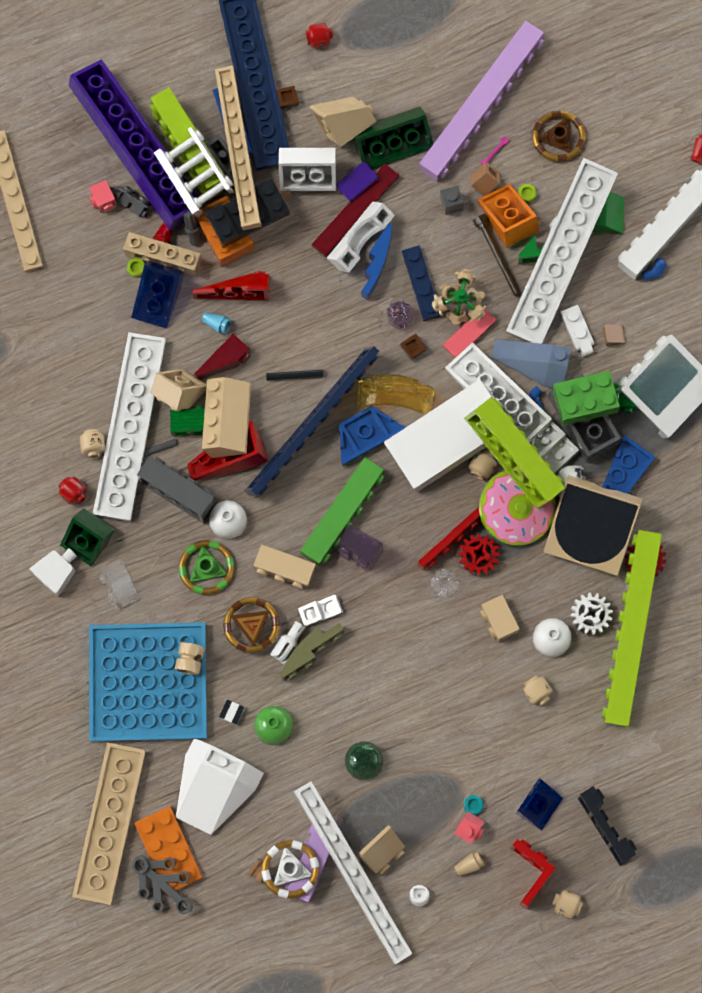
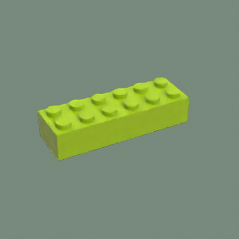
M170 87L150 98L151 105L149 107L152 111L151 114L156 122L159 121L161 131L165 137H169L170 145L173 149L192 137L188 130L190 127L197 131ZM195 143L179 154V159L182 164H185L202 151L198 144ZM205 158L189 169V175L192 180L211 167L208 160ZM216 173L198 185L201 195L221 181ZM222 190L221 192L213 196L211 199H209V201L225 193L227 190Z
M491 396L464 417L465 421L536 509L549 502L565 488L561 478L551 471L549 463L539 456L537 448L527 441L525 433L515 426L513 418L503 411L502 405L497 399Z

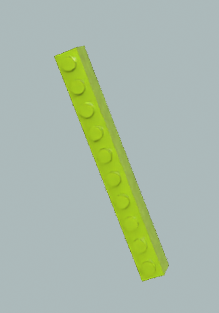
M638 530L637 534H633L631 545L635 546L634 553L629 555L628 564L631 565V571L626 573L625 578L628 588L627 592L623 591L622 603H625L624 611L620 610L618 622L622 623L621 629H617L615 636L618 646L617 649H613L611 660H614L615 663L614 668L609 670L608 679L611 680V686L606 688L605 699H608L607 707L603 706L601 717L605 719L604 723L629 727L662 536L660 533Z

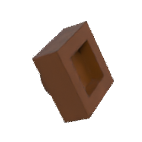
M295 86L276 89L281 109L299 105Z
M416 333L400 343L401 348L410 360L426 351V347Z

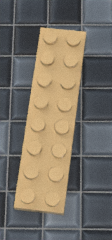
M107 742L72 895L73 898L112 906L146 750Z

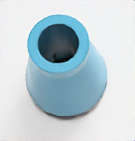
M205 312L202 317V322L219 334H226L230 329L231 320L227 316Z

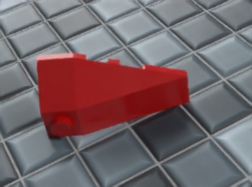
M256 271L194 289L193 297L194 299L269 301V274L263 271Z
M251 420L248 424L246 454L211 458L203 451L187 465L190 478L197 481L251 469L268 462L265 445L254 422Z

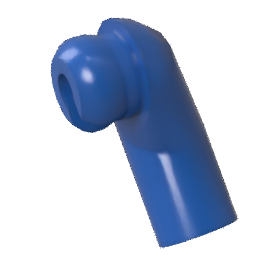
M657 258L652 270L642 271L644 281L662 276L667 266L664 259Z

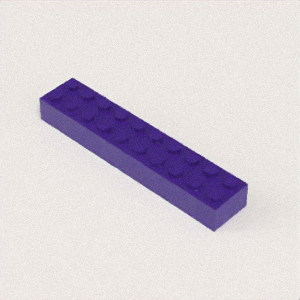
M101 59L71 74L69 80L70 89L168 229L171 231L184 224L183 215L190 211V209L154 154L159 149L165 153L167 151ZM183 175L181 178L184 181V183L188 182ZM193 190V191L191 192L192 196H193L194 198H195V197L199 198L198 195H197V194L195 193V191Z

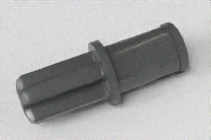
M187 211L183 215L186 225L185 232L188 233L190 244L198 245L201 242L198 231L200 227L196 223L195 215L191 211Z

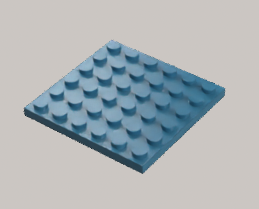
M205 622L89 625L90 742L207 739ZM181 642L192 643L205 648L203 659L199 660L201 663L199 675L185 674L175 670L176 660L180 658L178 651Z

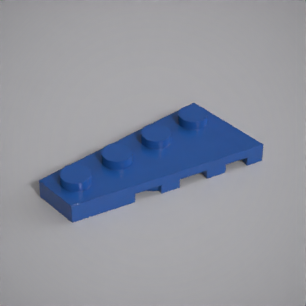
M624 434L602 488L628 494L653 462L655 456Z

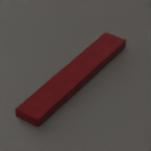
M384 164L377 171L378 179L354 200L349 202L312 243V247L325 258L339 244L372 202H377L399 178V174L388 165Z

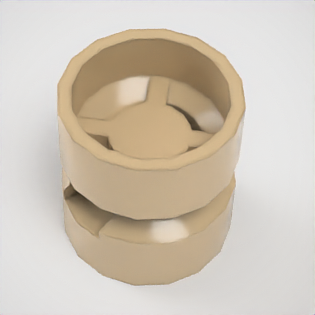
M181 642L178 651L180 658L176 660L175 670L185 674L199 675L201 669L199 660L203 659L205 648L200 645Z

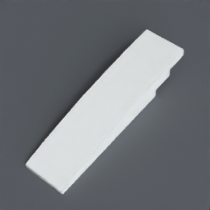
M473 342L445 367L464 389L479 379L483 384L487 382L493 391L490 395L494 399L497 398L503 406V411L513 418L515 426L525 433L527 441L537 448L539 456L549 463L554 474L579 453V449L552 422V418Z

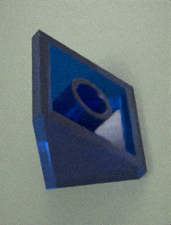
M539 778L516 814L542 831L563 798Z

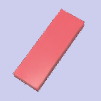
M484 309L485 315L482 319L466 322L443 344V347L454 358L472 342L474 343L496 322V319L486 309Z

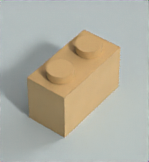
M503 595L481 604L482 610L479 612L483 621H488L490 625L488 631L492 639L496 638L497 642H500L519 633L520 629Z

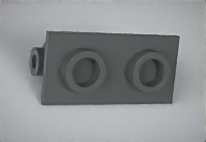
M117 186L120 192L117 191L114 194L116 202L126 208L131 202L132 206L129 210L139 217H146L148 214L146 209L153 208L149 204V200L142 195L137 196L134 194V190L129 186Z

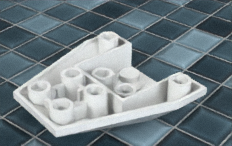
M193 739L185 755L176 818L212 835L255 792L264 773L208 743Z

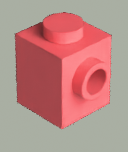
M106 180L89 187L92 195L90 201L94 208H98L100 213L103 211L108 212L117 205Z
M467 812L454 834L472 844L474 839L479 840L484 832L481 828L485 821Z

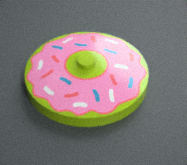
M506 470L492 477L482 491L479 502L481 521L488 533L502 543L509 545L530 544L541 538L551 526L555 515V498L536 509Z

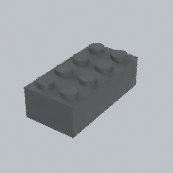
M581 374L573 379L584 377V375ZM551 390L549 391L548 398L559 415L553 391ZM608 415L565 425L586 462L615 447L621 440Z
M149 456L137 473L142 485L203 524L216 505L215 497L212 496L213 492L205 487L201 489L197 486V482L190 477L187 479L182 477L181 472L176 468H168L159 457L154 459Z

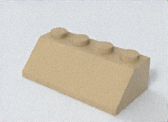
M227 377L207 379L202 450L211 458L247 453L251 395L250 382Z

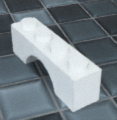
M372 202L327 259L339 271L350 272L359 261L360 250L365 242L375 233L384 230L395 215L383 203Z

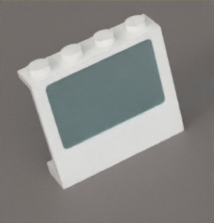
M673 335L662 336L656 342V348L654 350L650 349L643 356L645 359L641 364L637 363L630 370L632 373L628 377L622 378L618 383L619 387L615 390L617 393L623 392L660 429L658 434L662 438H669L702 403V365Z

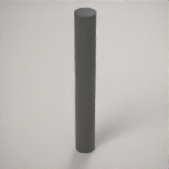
M172 439L145 449L144 457L178 446L176 440Z

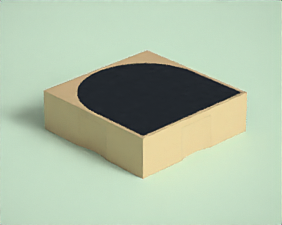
M568 475L543 552L618 576L642 498L617 490L605 489L595 483Z

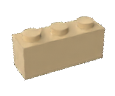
M262 544L253 565L254 570H257V574L265 577L267 575L274 576V579L281 583L288 581L293 583V587L301 590L309 588L316 570L315 563Z

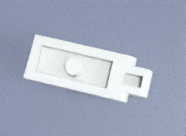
M576 305L560 311L575 350H580L583 357L594 353L592 348L594 341L579 306Z

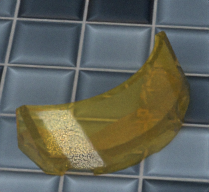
M375 374L371 375V379L362 378L358 381L356 409L373 405H395L418 411L424 415L433 410L435 402L433 387L421 385L414 378L402 375Z

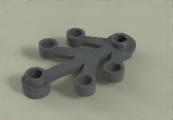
M139 855L132 862L134 872L139 874L138 896L141 899L150 897L151 889L147 887L148 876L153 883L154 903L152 908L155 912H162L166 907L165 902L162 900L161 889L176 902V909L180 914H187L192 911V900L187 897L183 898L167 883H186L190 880V873L182 871L176 874H157L153 870L154 868L171 870L176 866L175 859L168 857L165 860L151 861L149 857ZM167 860L172 862L171 867L167 866ZM141 861L145 863V868L140 866ZM182 874H185V875H186V877H187L186 880H182V878H181V875H182ZM143 889L147 891V896L142 894ZM183 902H187L189 907L184 908ZM157 903H160V904H161V906H162L161 909H158V908L156 907V904H157Z

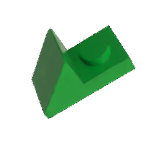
M535 236L520 252L518 264L537 262L544 246L537 249Z

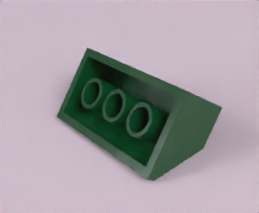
M421 107L376 121L353 138L361 163L365 162L371 169L428 150L434 144L426 114Z

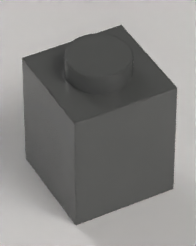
M459 186L440 190V200L445 215L463 210L464 202Z

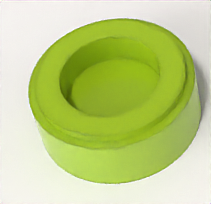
M523 184L519 187L518 194L528 204L535 200L536 189L531 184Z
M133 258L127 264V271L130 276L139 278L145 274L146 265L142 259Z

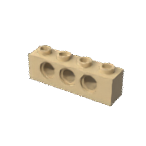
M131 232L128 233L123 248L124 254L127 257L140 258L144 262L193 277L197 276L202 262L201 254Z

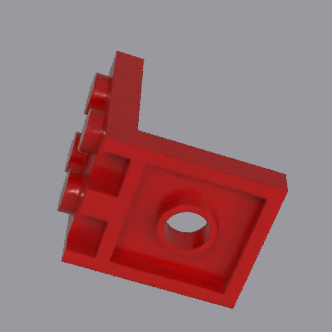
M516 839L511 850L542 872L519 904L526 909L556 867L546 861L548 857L540 851L535 853L531 850V845L527 841Z

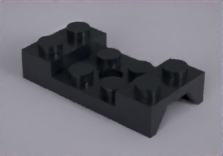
M272 178L255 186L261 227L248 230L242 229L237 198L224 205L221 203L205 211V216L211 223L222 248L290 215L289 208Z
M592 786L582 792L577 799L619 866L632 859L636 855L635 850H637L632 840H627L625 837L618 841L619 834L614 827L610 828L607 823L609 819L603 809L599 810L604 804L603 799H605L600 789H595Z

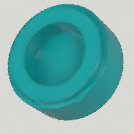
M470 795L465 799L464 810L466 812L478 815L482 811L483 801L479 796Z

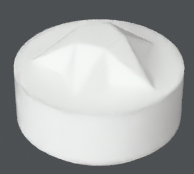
M422 885L414 886L410 890L409 897L411 903L416 906L427 904L429 901L428 889Z

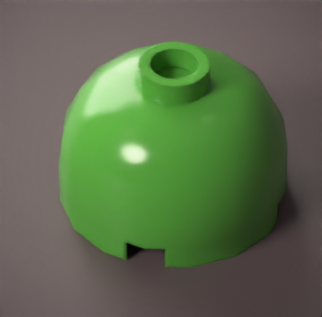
M268 706L257 714L254 721V729L262 742L268 745H279L290 737L293 731V721L290 714L284 708Z

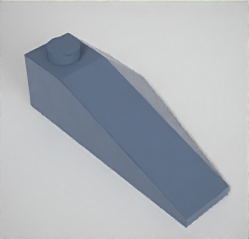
M495 339L492 359L522 373L523 376L535 380L544 387L553 388L555 383L565 381L571 348L551 344Z

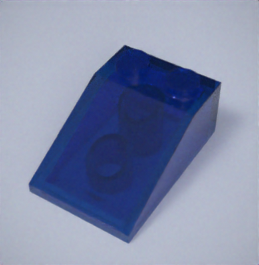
M152 261L144 264L131 318L167 329L181 290L185 271Z

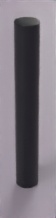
M323 369L266 373L267 381L323 377Z

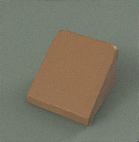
M605 324L603 326L606 346L625 344L622 325Z

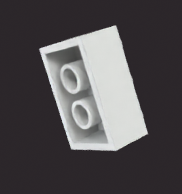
M279 148L280 191H336V149Z

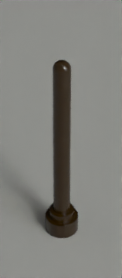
M487 215L477 216L472 220L475 227L482 231L513 295L516 297L520 296L521 292L488 228L489 219Z

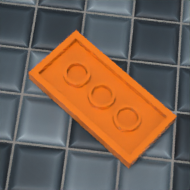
M170 806L134 823L151 861L165 860L168 857H172L176 861V866L171 870L155 868L157 874H176L182 871L190 873V880L186 883L167 882L173 889L177 891L203 879ZM167 860V866L169 867L172 866V862ZM185 874L181 875L182 880L187 879Z

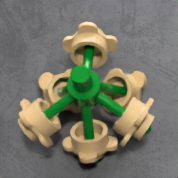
M467 269L456 272L454 276L458 278L457 283L461 285V289H458L457 284H442V295L440 297L434 295L433 309L435 312L439 311V314L443 316V311L448 310L447 304L456 302L457 307H453L450 312H447L446 317L452 321L453 325H459L462 322L468 321L465 310L461 308V304L465 303L471 309L468 313L471 317L469 321L472 322L474 319L478 321L485 315L484 309L486 305L481 306L485 293L482 291L478 292L475 288H470L466 292L465 287H469L472 285V282H476L477 277L473 276L472 272Z

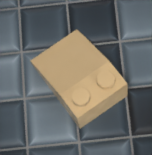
M388 825L359 852L361 860L375 875L379 872L383 874L390 868L389 863L393 859L397 861L404 854L403 849L405 846Z

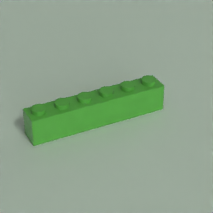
M364 457L300 550L302 556L319 567L322 563L326 564L328 562L333 547L337 548L342 541L340 538L342 534L350 530L353 525L351 522L353 518L361 514L364 502L372 498L374 494L372 490L376 485L380 486L385 478L383 476V468Z

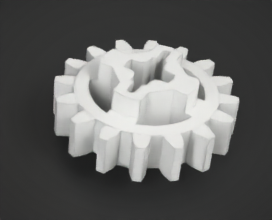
M590 592L587 598L582 594L580 596L581 601L576 599L574 602L577 607H571V610L575 612L570 615V618H575L572 624L579 625L578 631L583 628L585 635L588 631L595 635L596 630L602 633V627L606 629L609 627L606 621H612V618L608 616L613 613V610H608L611 604L604 603L605 597L599 599L598 593H596L595 597H592ZM591 602H595V603H597V604H599V605H598V606L593 605V604H591ZM583 606L584 613L579 616V609ZM589 610L591 612H596L594 618L592 616H587ZM604 612V620L600 622L599 615ZM585 622L590 623V624H592V626H588V625H586V624H584V623H585Z

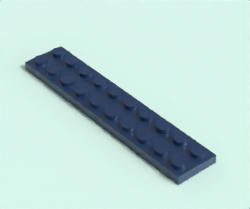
M218 0L256 171L279 166V148H289V143L256 0Z
M375 346L365 348L244 492L249 496H257L258 494L262 495L268 488L266 484L270 480L273 481L280 474L279 469L283 465L286 466L293 458L291 455L295 451L298 452L305 443L303 441L305 438L311 437L316 432V425L319 422L323 423L329 416L327 412L332 407L336 408L341 402L340 397L344 393L347 394L353 388L352 383L356 379L359 380L366 371L364 369L366 366H371L378 357L376 355L379 350Z

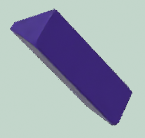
M362 162L339 181L336 187L351 202L374 183L378 176L365 162Z

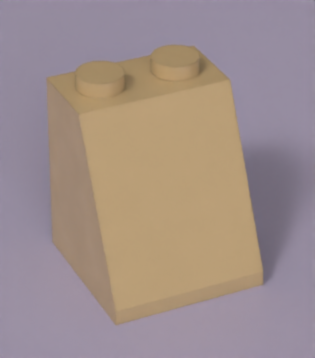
M354 97L315 104L309 107L325 137L340 147L376 122L373 116L375 112L372 107L365 105L362 100L359 101Z

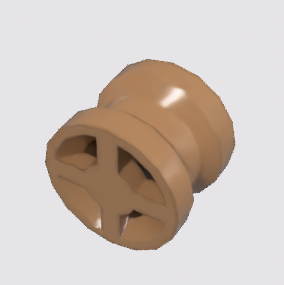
M257 859L247 874L250 877H255L256 881L260 884L263 881L261 873L262 860Z

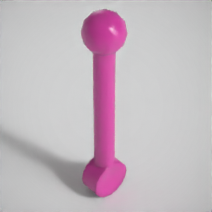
M502 137L501 143L486 160L481 161V165L486 162L488 163L503 145H507L508 138Z

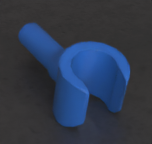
M536 386L529 392V396L545 411L541 400L538 398L543 393Z

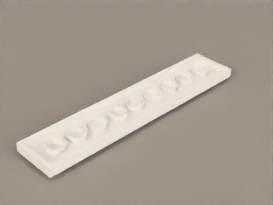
M583 158L506 332L531 343L542 344L618 175L617 172Z
M128 332L93 509V515L131 522L139 483L137 473L142 468L155 396L150 392L155 375L161 370L166 338Z

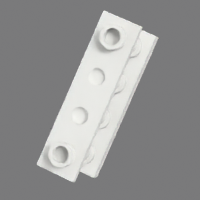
M190 127L188 130L192 135L191 138L170 152L167 151L165 153L159 149L154 154L191 213L198 218L203 214L201 210L203 203L224 189L231 194L234 193V190L231 187L233 186L231 179L223 175L204 145V137L199 130L195 131ZM197 143L202 152L179 168L174 167L172 164L173 159ZM206 158L211 167L189 183H184L181 178L183 173ZM216 173L221 182L199 198H194L191 194L192 189Z

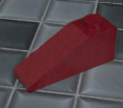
M232 334L194 373L195 378L203 380L238 367L241 363H246L250 358V348L236 335Z

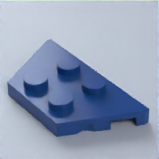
M370 406L339 424L342 466L382 445L386 440L406 427L395 422L388 415L381 413L374 406Z

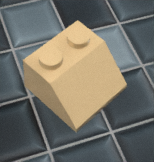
M183 369L156 373L150 393L157 397V400L168 404L171 409L180 411L181 409L190 408L206 391L207 385Z

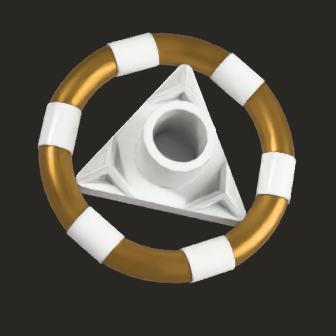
M287 840L277 843L266 853L262 862L261 873L264 883L275 895L289 899L298 898L308 893L316 884L319 876V863L315 853L309 846L299 841ZM287 848L302 850L309 857L312 874ZM284 849L273 883L269 872V864L271 859L280 850ZM310 877L309 881L296 891H288L277 887V885Z

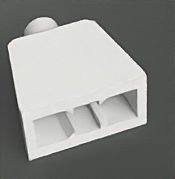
M68 549L60 556L54 550L34 564L29 570L56 596H59L75 573V569L70 563L77 555Z

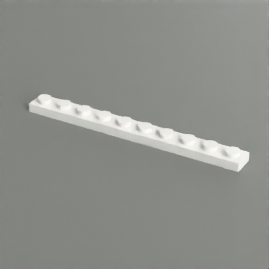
M312 781L293 791L393 963L397 964L410 956L412 952Z

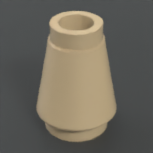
M477 851L476 853H470L455 865L454 868L460 877L482 870L481 867L485 866V863Z

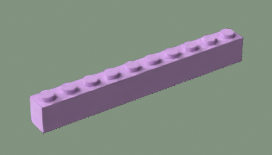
M527 21L523 23L419 163V170L436 182L446 176L449 171V165L451 163L454 164L460 156L458 153L461 149L465 150L470 143V137L473 134L476 135L480 130L481 122L489 118L492 112L490 110L493 106H498L504 91L508 92L510 90L513 79L521 75L524 64H529L534 56L533 52L541 48L544 43L543 31Z

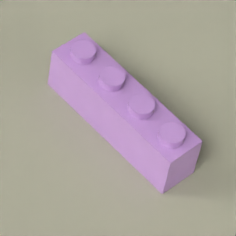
M313 824L308 832L311 834L308 842L304 841V844L313 850L318 859L319 876L314 887L305 895L297 898L306 903L310 902L330 855ZM303 852L299 861L312 874L310 859ZM310 877L286 883L285 889H288V891L299 890L309 881Z

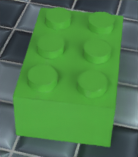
M610 371L553 385L552 391L562 426L615 414L619 411L620 406Z

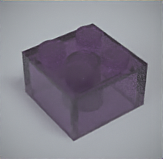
M349 524L338 542V552H340L342 558L348 561L352 559L357 562L356 565L365 571L367 569L372 571L383 553V543Z

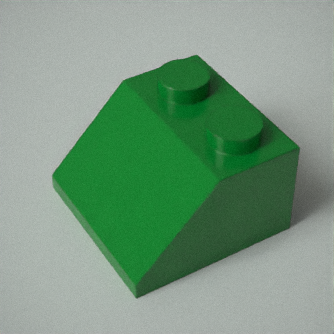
M610 191L592 232L623 234L624 197Z

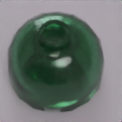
M367 741L353 744L345 755L347 772L353 778L360 781L374 779L383 768L381 750L375 744Z

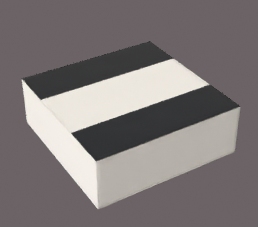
M226 700L219 718L238 725L245 707Z

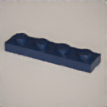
M420 245L402 250V256L423 322L441 317L439 311L435 312L432 306L435 293Z

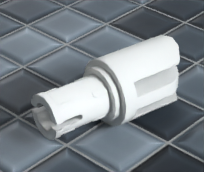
M295 621L288 634L281 636L270 655L285 665L289 656L298 646L297 640L306 627Z

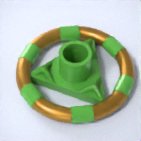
M201 540L185 549L180 558L178 570L182 582L189 590L200 595H212L228 586L234 575L235 565L230 551L224 545L213 540ZM204 547L219 550L224 555L227 573ZM201 548L189 580L186 570L187 559L197 549ZM225 576L221 582L211 588H204L193 584V582Z

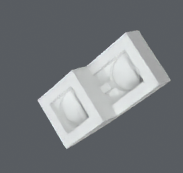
M332 595L321 601H314L298 608L305 627L344 613L337 595Z

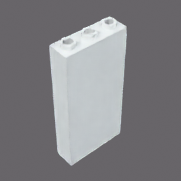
M479 379L384 442L416 492H419L486 448L464 417L491 397L490 393L493 391L487 382L483 384Z

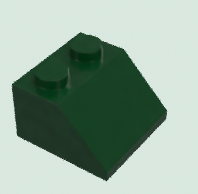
M83 508L72 517L60 546L66 550H72L79 559L92 566L109 543L115 529Z

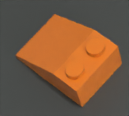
M510 183L477 200L497 236L507 248L540 232L536 214Z

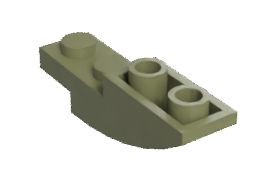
M337 624L325 633L320 628H317L303 639L285 663L281 672L282 680L288 679L290 681L298 675L297 672L301 669L307 670L311 668L316 660L313 654L315 651L319 653L326 648V644L331 641L335 643L343 637L344 629L341 624Z

